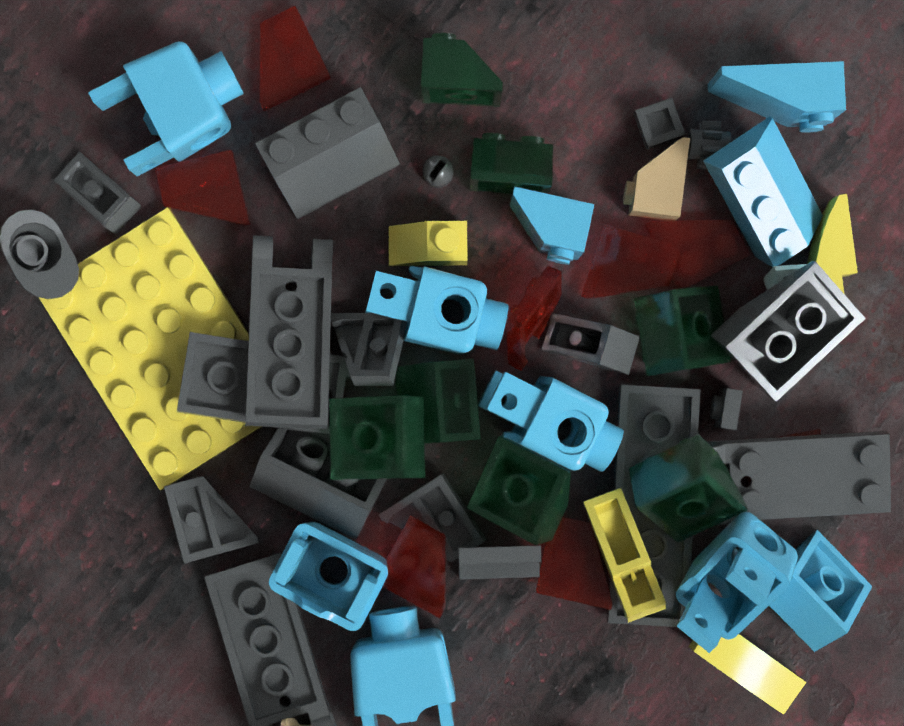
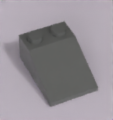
M811 261L739 308L711 337L760 390L777 402L866 318L818 263Z

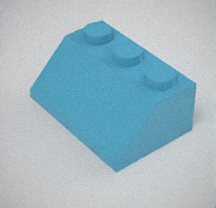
M772 117L766 118L703 161L756 258L772 267L779 266L809 245L823 215Z

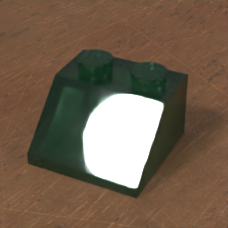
M434 33L432 38H423L422 103L500 107L503 82L465 40L456 39V35L451 33Z
M483 133L482 138H474L469 191L513 194L514 187L549 194L553 181V144H544L545 139L537 136L521 137V142L505 140V135L499 133Z
M718 285L668 290L634 298L635 318L639 327L642 359L645 363L647 376L731 362L730 356L711 337L724 323Z
M395 395L329 399L331 480L425 478L423 397Z
M699 434L685 439L679 444L655 456L648 457L645 461L629 468L636 508L676 542L683 541L748 510L719 453Z
M502 435L498 436L467 508L534 545L552 541L568 506L571 471Z

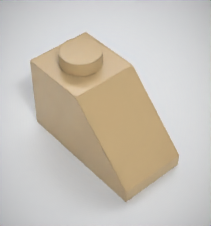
M682 137L641 168L634 175L632 182L626 181L623 204L629 205L628 216L675 222L680 217L690 138Z

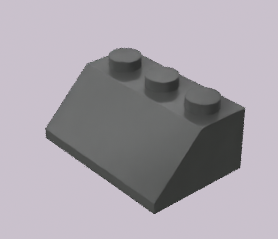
M361 87L255 143L297 220L400 165L382 125Z
M278 428L259 459L249 487L357 539L397 458L366 442Z

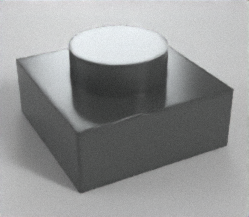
M673 98L635 110L633 113L646 150L677 140L685 135Z
M723 388L720 389L719 396H713L710 406V418L715 419V428L737 430L743 391Z

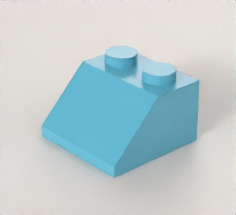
M514 187L510 207L538 251L547 254L546 260L569 265L570 261L578 260L584 253L595 204Z
M818 530L813 532L795 549L798 558L789 587L769 605L814 652L848 633L872 588V585Z

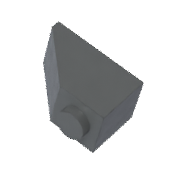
M552 313L542 351L629 375L640 336L612 325Z

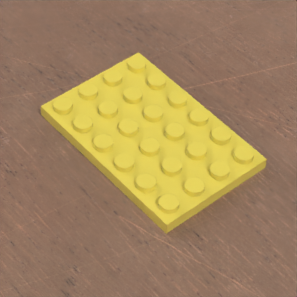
M167 207L78 264V281L72 291L63 297L54 299L39 297L160 491L164 490V486L175 483L263 427L245 426V423L177 413L190 332L249 341V332L170 208Z

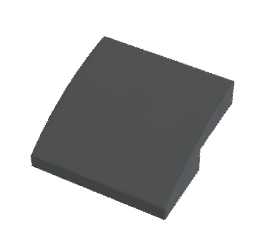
M541 546L459 548V580L540 577L539 562H542Z

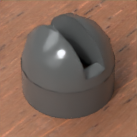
M435 155L425 161L422 173L425 182L429 186L442 188L447 186L453 178V165L448 158ZM441 161L446 165L434 180L430 177V174Z

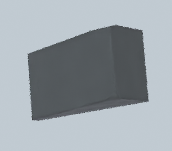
M80 151L54 179L61 188L114 234L119 233L141 208V205Z

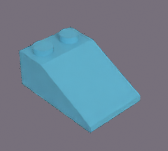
M844 61L721 66L708 83V92L763 117H772L775 122L786 127H799V131L803 133L818 132L824 130L823 126L833 123L834 119L846 110Z

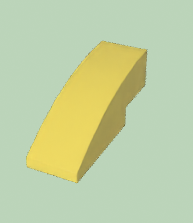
M847 194L838 195L829 200L816 229L808 258V263L811 261L817 262L843 293L842 277L858 273Z
M619 488L584 501L587 515L627 622L629 623L666 609V601L651 567V560L622 489Z
M740 634L729 640L721 637L718 645L710 653L694 640L689 645L696 654L782 714L787 711L806 684L803 679Z

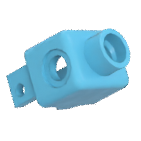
M180 41L124 64L123 67L126 73L88 92L93 103L102 111L138 94L146 109L143 119L151 135L160 136L161 140L124 159L129 171L136 176L172 158H175L180 163L227 134L231 129V122L222 105L244 94L222 51L199 62L189 46Z
M425 266L422 268L409 267V272L413 277L418 278V281L376 271L365 313H374L407 322L403 341L454 354L469 352L474 345L493 350L498 349L507 320L509 304L487 299V287L483 282ZM382 289L391 290L393 298H383L380 291ZM455 300L462 306L464 317L460 324H452L445 320L441 312L443 301Z
M495 370L477 405L515 424L512 431L503 432L502 436L573 471L581 469L586 464L603 472L613 460L623 438V429L606 421L609 412L605 404L552 377L540 376L535 385L532 386L507 372L502 374ZM505 395L506 400L505 403L502 405L501 399ZM568 418L572 428L570 435L565 440L560 441L557 435L558 426L563 420Z
M740 513L694 559L676 592L677 600L686 607L677 627L708 653L718 645L721 637L728 640L735 638L789 587L798 558L797 551L752 513ZM707 582L714 585L720 591L722 597L716 595L710 589Z
M317 522L300 524L295 528L270 576L269 586L271 590L293 601L302 609L320 618L332 621L347 630L356 631L363 625L388 576L387 561L378 553ZM336 556L345 561L348 573L342 582L336 584L328 583L321 576V563L328 557Z
M415 606L389 608L370 613L369 620L372 637L358 639L350 654L354 715L361 716L363 726H378L377 714H384L392 718L396 724L417 721L419 714L424 709L438 705L441 726H454L451 703L456 700L455 687L443 633L437 628L420 630Z

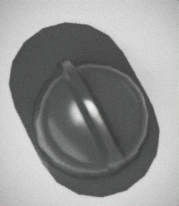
M31 209L18 211L7 218L1 227L0 245L6 263L21 286L34 296L45 299L63 297L72 291L78 281L79 267L76 257L54 219L43 212Z

